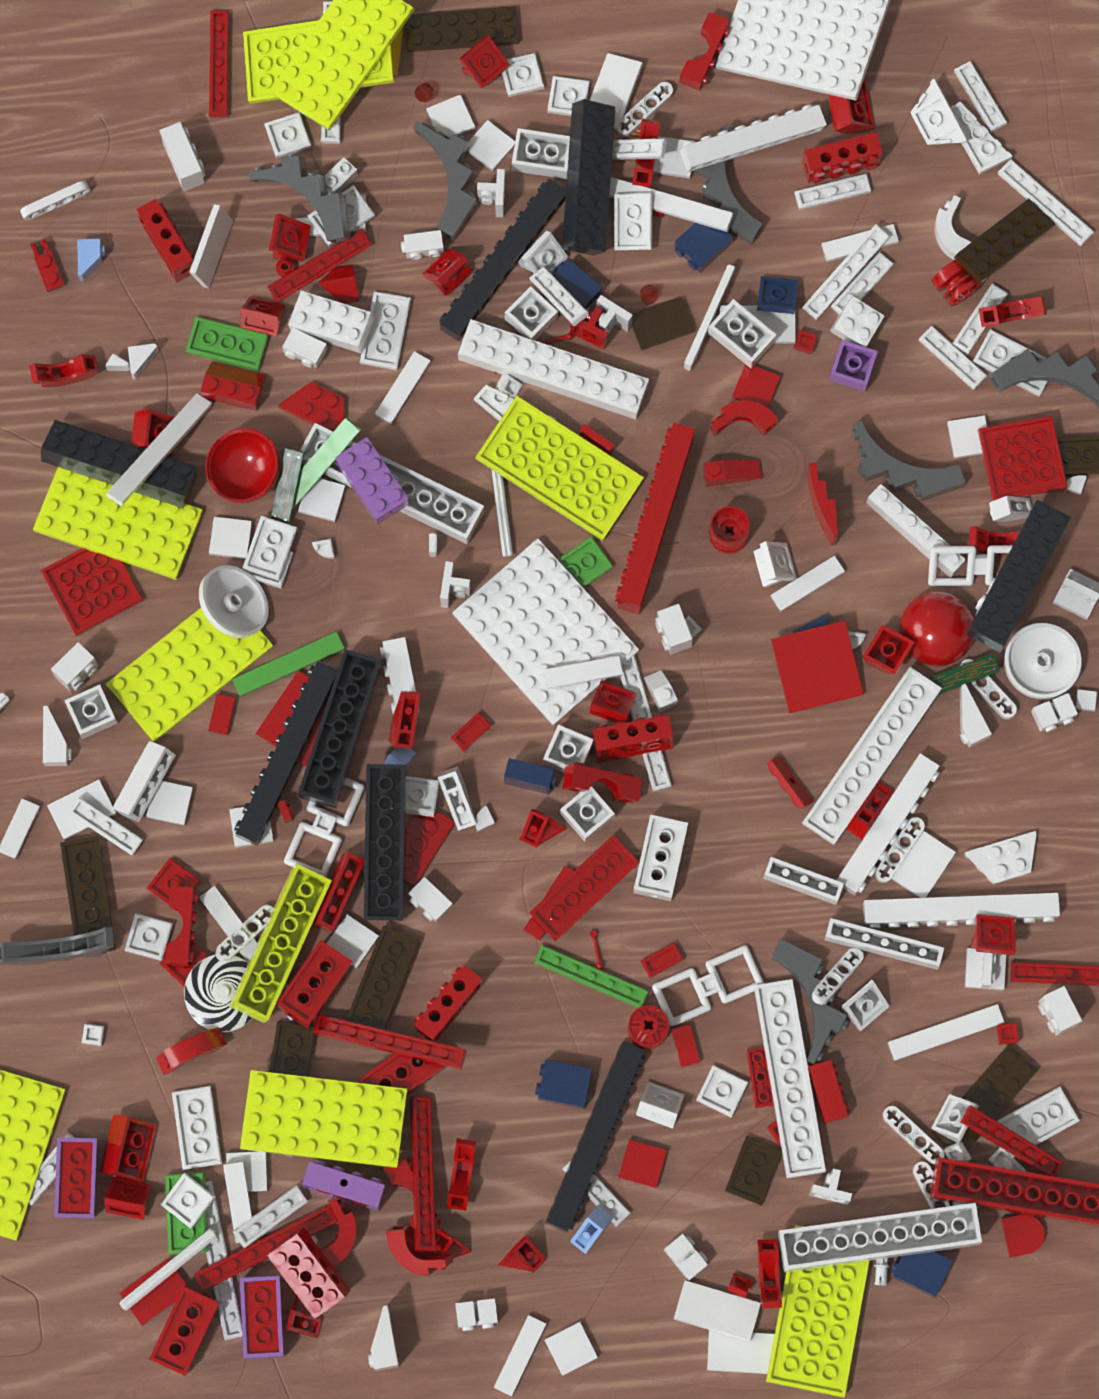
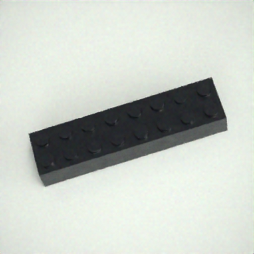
M587 99L572 103L562 249L591 256L606 252L615 106Z
M54 420L41 447V462L114 485L146 449ZM166 457L135 493L184 509L197 480L198 467Z
M1036 500L966 634L967 636L998 652L1002 651L1070 521V516Z
M347 649L344 650L298 791L299 798L337 809L383 666L381 659Z
M366 764L364 920H404L407 765Z

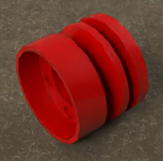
M956 259L943 267L931 280V283L939 292L948 289L943 298L945 300L949 299L948 304L950 307L967 300L981 285L970 274L965 275L967 271Z
M726 506L717 510L711 518L709 538L712 546L724 554H735L741 551L746 546L749 538L750 522L748 516L740 508L734 506Z
M652 1005L639 1007L630 1016L627 1027L628 1037L640 1049L652 1050L661 1046L666 1040L669 1030L666 1014L658 1007ZM645 1023H652V1030H645Z

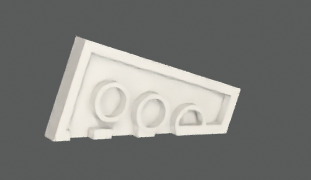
M961 102L951 106L968 139V142L961 144L979 175L1012 159V155L1002 147V144L997 139L995 140L988 133L989 131L976 120L977 118Z
M487 385L474 398L478 405L498 421L501 420L514 400Z

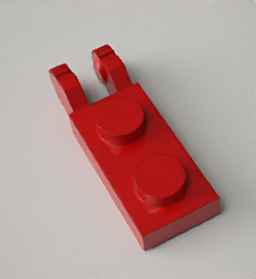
M44 238L41 239V244L46 253L39 255L36 244L33 242L30 245L46 291L50 292L65 285L52 251L49 250Z

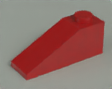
M720 460L703 464L706 487L762 479L759 460Z
M401 691L391 721L388 739L393 747L413 748L420 692Z
M878 781L854 815L846 830L863 840L895 791L881 781Z

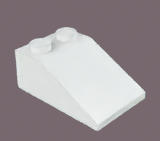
M383 1306L371 1347V1354L368 1355L369 1365L371 1368L374 1367L375 1371L399 1367L388 1306Z

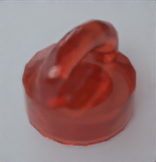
M421 83L415 89V97L423 103L429 102L435 93L432 86L427 83Z
M653 285L643 286L640 290L641 301L645 304L655 303L658 299V289Z

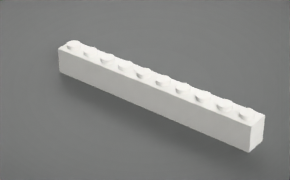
M1058 893L864 900L863 902L864 926H869L871 929H880V926L888 925V928H900V925H908L909 928L919 927V924H927V927H937L939 923H946V926H957L958 923L966 922V925H975L976 914L1015 918V923L1016 920H1024V923H1035V920L1043 919V922H1055V919H1058L1060 916Z

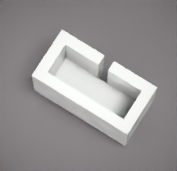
M292 328L283 345V352L286 357L295 360V358L302 360L301 363L309 368L312 366L318 368L327 351L326 343L295 328Z
M1069 693L1053 699L1051 703L1048 701L1033 707L1031 713L1040 732L1046 730L1048 733L1057 729L1059 724L1068 725L1075 721L1074 718H1076L1078 713Z
M425 877L408 893L410 897L409 902L415 908H422L424 910L423 915L430 922L434 920L437 923L453 907L452 903Z
M682 1234L668 1245L664 1251L687 1280L690 1281L707 1267L706 1261L708 1259L702 1251L697 1252L694 1249L695 1243L688 1235L685 1237Z
M495 1298L478 1300L477 1302L455 1303L458 1328H462L463 1331L475 1330L474 1326H482V1329L494 1328V1324H498Z

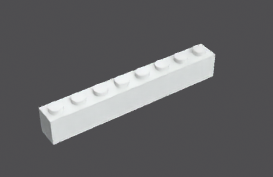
M810 104L797 112L796 110H790L784 116L774 115L764 122L762 120L755 121L748 127L741 125L736 127L735 131L728 132V130L718 133V136L711 137V135L703 137L699 142L689 141L680 150V155L686 171L690 172L820 132L827 124L820 106H812Z
M919 754L836 881L844 883L843 889L854 896L857 891L859 893L863 891L867 885L864 882L867 876H873L877 869L875 864L878 860L882 861L888 853L885 850L888 844H894L898 837L896 832L899 828L903 830L909 821L906 819L909 812L912 814L919 806L916 803L919 797L924 798L929 790L927 785L930 781L934 782L940 774L937 771L939 765L924 755Z

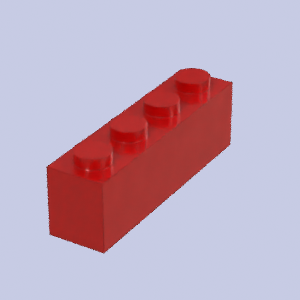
M349 852L342 854L312 925L327 932L334 931L365 860Z

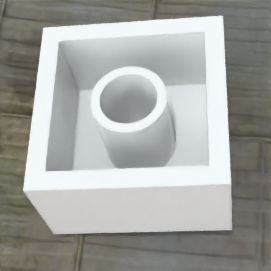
M531 286L505 311V320L522 336L534 341L558 318V311Z
M852 296L846 302L830 332L844 341L866 347L884 315Z
M677 604L657 611L655 625L658 633L662 632L663 634L661 641L665 651L669 650L670 655L691 648L692 637L680 605Z
M78 642L51 668V671L55 678L72 693L83 686V681L87 677L90 678L97 672L98 664L95 658Z
M100 685L64 700L82 739L118 724Z
M558 725L543 758V764L561 772H565V766L572 765L573 762L585 764L594 739Z
M592 787L588 791L580 792L560 809V814L584 842L589 840L615 817V813Z
M1065 986L1044 995L1038 1001L1040 1003L1038 1008L1043 1016L1046 1015L1049 1021L1047 1022L1051 1033H1055L1056 1036L1078 1026L1082 1022Z

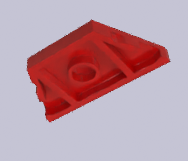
M310 382L279 403L278 408L311 425L316 423L334 432L344 420L345 398Z

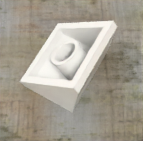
M871 980L844 1003L841 1010L857 1029L862 1031L890 1006L874 981Z
M949 1094L931 1129L959 1143L968 1128L960 1123L969 1105L977 1109L979 1105Z

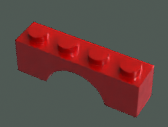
M708 12L701 29V35L706 39L709 48L702 57L686 61L680 74L679 83L699 91L702 85L705 86L709 79L707 73L709 69L713 70L716 59H714L716 53L720 54L724 45L721 42L724 37L727 38L731 27H728V19Z
M573 762L572 765L565 766L563 789L579 793L588 791L595 781H599L610 789L613 800L626 803L640 801L642 779L635 777V774H618V771L613 769L604 771L599 766L586 767L581 762Z
M170 886L169 907L181 915L183 927L180 935L175 940L166 943L164 960L166 966L189 967L190 962H193L194 950H191V943L195 942V931H192V924H196L197 912L193 911L194 904L198 903V893H195L194 887Z
M405 1157L398 1159L397 1168L383 1167L392 1187L401 1186L413 1193V1173L410 1159L407 1161ZM435 1212L436 1231L439 1228L438 1224H440L441 1221L437 1213ZM413 1215L409 1221H410V1223H411V1225H412V1227H413V1229H414V1215Z

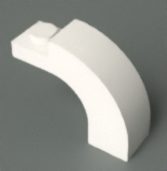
M956 195L953 196L952 201L948 199L944 210L939 208L934 227L939 247L953 260H955L954 257L959 251L971 243V241L956 234L952 227V218L961 200Z

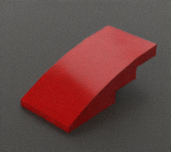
M809 463L807 479L814 511L831 545H835L838 536L835 498L827 499L826 480L818 481L817 463Z

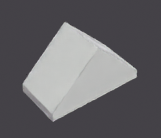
M156 344L128 347L130 370L135 380L159 352Z

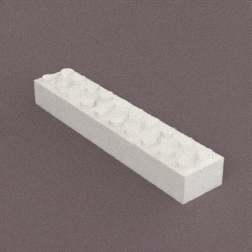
M470 319L458 352V360L502 375L509 374L516 380L635 420L649 383L647 378Z
M314 423L300 451L305 452L304 465L333 433L332 431ZM351 441L343 452L357 443ZM379 455L409 499V505L400 510V512L468 544L484 513V505ZM334 461L324 474L351 487L337 466L336 461Z
M976 1203L779 1230L778 1232L784 1273L976 1246L982 1243Z

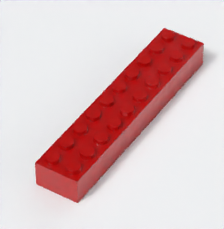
M673 422L672 428L668 427L664 442L666 446L662 445L659 455L661 463L657 462L653 477L655 481L651 480L648 490L650 498H646L644 502L643 514L645 515H641L637 528L639 534L635 533L631 548L634 550L629 551L626 566L628 569L624 568L620 584L623 585L622 587L618 586L615 602H618V609L640 614L694 440V428Z
M940 1157L935 1159L930 1199L959 1204L976 1203L977 1207L1099 1227V1184Z

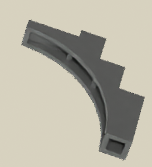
M417 121L413 127L414 133L423 138L436 151L447 174V203L437 230H441L442 235L454 241L477 206L476 196L469 191L464 192L473 178L472 168L465 163L460 164L469 150V143L461 135L456 136L452 134L448 140L444 133L440 131L436 133L427 123L423 122L421 124Z
M727 123L725 128L721 127L718 133L725 130L731 132L734 130V126ZM725 161L694 170V173L707 179L702 188L704 191L703 198L717 205L716 208L733 213L734 216L727 232L752 245L761 231L762 223L750 216L732 194L726 178Z
M296 153L288 154L287 158L281 159L282 164L271 165L269 169L255 168L254 172L248 173V180L254 183H283L299 191L317 211L324 226L327 241L336 243L351 240L345 195L340 194L338 191L327 192L326 179L324 176L319 175L318 172L307 174L304 157Z
M1027 349L988 377L998 392L1023 382L1048 381L1059 383L1082 393L1099 409V381L1092 377L1097 371L1096 365L1087 356L1067 367L1065 358L1056 352L1039 364L1037 356Z
M862 421L854 423L851 430L854 440H858L859 454L861 458L864 457V459L860 460L857 468L860 477H864L865 482L887 475L885 477L887 485L892 487L893 492L915 485L913 486L916 497H920L921 502L964 487L966 481L959 465L948 468L927 469L900 462L888 455L874 442Z
M105 927L90 933L64 938L0 943V965H40L47 961H70L76 957H100L106 954V950L114 947L115 934L112 927Z
M780 939L771 959L783 966L795 977L810 1003L814 1035L807 1064L814 1065L815 1062H820L824 1054L821 1052L823 1045L828 1046L832 1035L829 1033L832 1032L837 1035L839 1031H844L848 1023L845 1021L847 1015L826 1004H817L812 999V993L821 981L815 978L814 975L819 976L823 968L820 965L822 959ZM824 988L823 992L818 995L820 997L825 995L827 990ZM836 994L827 1003L831 1004Z

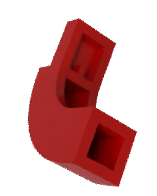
M642 119L639 139H658L660 121ZM636 159L632 185L651 187L655 159Z
M1044 296L979 308L982 327L1047 315Z
M81 354L69 361L58 364L33 363L29 365L33 383L41 384L42 387L65 386L81 382L99 373L95 355Z
M749 400L735 401L720 409L722 417L718 416L711 422L710 431L716 436L730 424L737 421H746L753 424L764 436L778 425L779 419L770 409L760 403Z
M977 526L970 527L969 546H975L976 552L987 554L989 546L1013 545L1020 531L999 533ZM995 553V555H1008V553Z
M217 1027L191 1036L164 1050V1053L156 1057V1060L163 1075H167L198 1057L216 1052L227 1045L220 1028Z
M456 1139L447 1208L467 1211L476 1141Z
M332 1197L327 1201L338 1220L339 1229L336 1238L320 1250L334 1267L344 1260L351 1251L356 1238V1223L351 1210L343 1213L345 1207L341 1199L336 1200L335 1197Z
M396 1225L386 1231L391 1253L398 1263L410 1272L429 1276L435 1270L447 1269V1266L453 1262L452 1254L431 1255L415 1251L411 1225Z
M777 1239L757 1240L758 1278L762 1309L782 1308Z

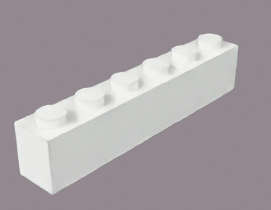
M882 484L868 497L866 503L929 560L931 547L950 546ZM938 554L937 567L948 577L952 578L964 565L966 559L960 554Z
M832 918L829 920L824 939L825 941L858 948L863 951L936 970L940 967L944 947Z

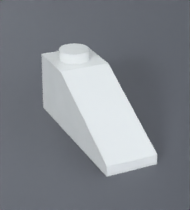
M963 684L960 688V738L970 748L989 739L992 734L966 684Z
M43 706V764L45 766H68V760L72 759V751L68 749V745L48 706Z
M459 767L440 772L438 780L458 831L476 825L470 799Z

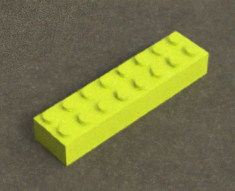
M299 864L292 867L229 1007L262 1023L269 1020L332 880Z

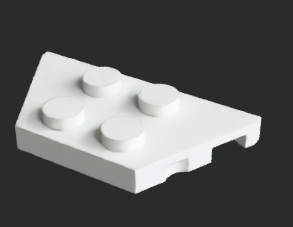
M932 79L929 88L922 94L919 103L910 112L927 145L968 142L937 80Z
M1036 831L965 852L964 855L976 865V868L993 885L1031 873Z

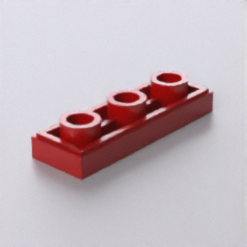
M780 756L766 763L770 773L776 776L781 788L792 798V803L801 810L813 803V800Z
M763 1047L746 1050L755 1109L774 1106L765 1049ZM757 1075H763L764 1080L759 1081Z

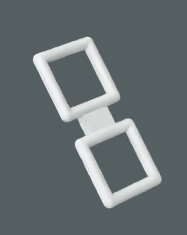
M1012 545L989 546L987 554L976 555L975 546H933L930 549L928 584L930 586H970L974 583V575H985V584L991 585L995 580L993 578L995 553H1009ZM968 553L966 578H936L938 554Z
M346 778L344 785L356 790L344 817L316 806L317 803L309 801L307 811L316 814V819L313 825L305 822L299 824L284 859L286 865L293 867L299 864L327 878L342 843V838L331 832L335 823L343 826L350 824L365 789L363 784ZM305 831L333 842L322 870L293 859Z
M747 945L708 960L706 967L709 974L704 977L698 978L695 969L690 968L653 984L652 989L662 1011L668 1018L669 1026L673 1027L710 1011L711 1005L707 997L718 993L722 1003L726 1004L754 992V985L764 984ZM743 954L755 983L727 994L715 966ZM690 977L702 1006L673 1017L661 989Z

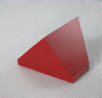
M353 265L335 267L318 282L340 303L359 301Z
M531 809L519 840L537 848L538 845L567 829L550 816Z
M440 1227L435 1232L436 1251L425 1252L431 1255L452 1254L453 1259L471 1253L469 1249Z
M525 1235L501 1260L498 1266L534 1273L547 1259Z
M296 1295L286 1330L318 1338L322 1318L317 1317L314 1319Z

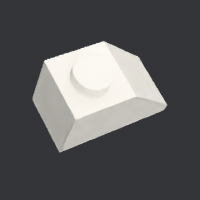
M1005 496L989 503L993 521L999 522L1027 518L1032 509L1030 498Z
M661 670L644 677L659 713L677 705L676 695Z

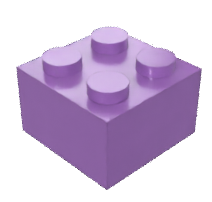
M841 340L829 381L865 392L878 351Z

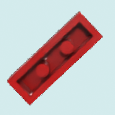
M831 1060L808 1066L809 1077L824 1125L847 1119V1113H850L847 1101L844 1102L842 1098L844 1089L842 1083H838L836 1078L839 1075L836 1064H832Z

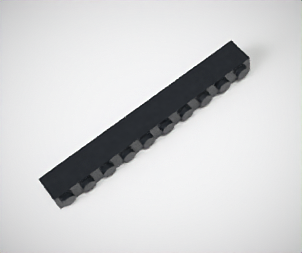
M550 178L546 183H541L537 190L538 194L529 199L527 202L528 207L524 212L520 211L516 217V223L508 227L505 232L506 236L503 240H499L496 243L495 251L492 255L488 254L483 261V267L474 272L471 283L465 284L461 290L462 295L459 298H455L450 305L451 309L449 312H445L439 320L440 329L458 342L465 334L470 319L475 320L564 202L566 189Z
M318 661L315 666H311L308 672L310 677L307 683L304 682L300 689L302 694L299 700L296 699L293 703L291 710L294 711L291 717L288 716L284 722L283 727H285V730L276 739L275 744L277 747L268 756L267 761L269 764L266 769H262L259 775V779H261L259 785L254 786L251 792L252 799L250 803L245 804L242 811L244 816L235 825L236 837L255 846L259 845L277 807V802H279L331 693L338 670Z
M624 1041L620 1044L545 1220V1224L565 1233L569 1229L573 1230L577 1221L574 1218L577 1211H581L585 1202L582 1200L584 1193L588 1194L592 1186V1182H589L592 1174L596 1175L600 1167L597 1164L599 1157H604L607 1150L605 1143L614 1134L615 1128H613L615 1120L619 1121L623 1110H620L622 1103H626L630 1096V1092H628L630 1084L634 1085L638 1074H635L638 1067H642L646 1058L643 1056L644 1050Z

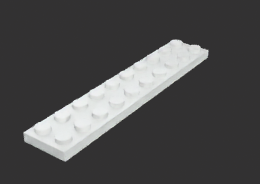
M909 667L802 824L832 845H835L942 688Z
M793 980L754 985L786 1178L825 1173L826 1169Z

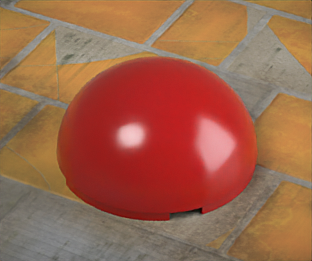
M238 428L228 431V433L214 442L206 459V476L211 487L220 497L234 503H250L263 498L272 490L280 473V458L274 443L265 434L250 428Z
M932 591L919 595L907 605L900 619L899 632L915 642L909 653L915 660L929 666H945L960 660L971 648L974 639L966 634L974 617L969 607L959 597L943 591Z

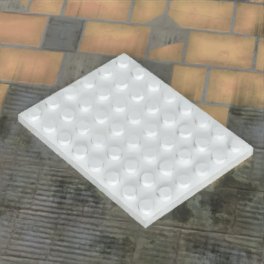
M738 0L729 25L731 29L723 42L724 45L715 65L716 69L857 100L890 0Z
M536 539L452 612L453 616L553 726L598 688L601 680L547 689L544 669L615 656L620 657L621 666H623L624 663L639 652L635 644L539 539Z

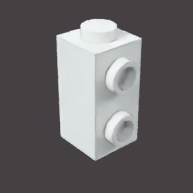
M344 157L324 176L327 192L338 191L341 193L358 176L357 169Z
M441 230L404 235V241L401 242L402 253H406L407 259L411 258V260H418L423 256H440V254L444 253Z

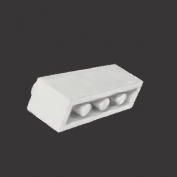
M405 637L382 641L383 647L380 648L382 659L386 658L387 666H383L385 677H389L391 683L387 684L389 696L393 695L394 702L391 703L393 714L401 691L416 692Z
M149 741L117 798L113 809L122 816L139 822L176 755L166 747Z
M773 857L770 858L763 879L834 905L837 904L844 885L842 882Z

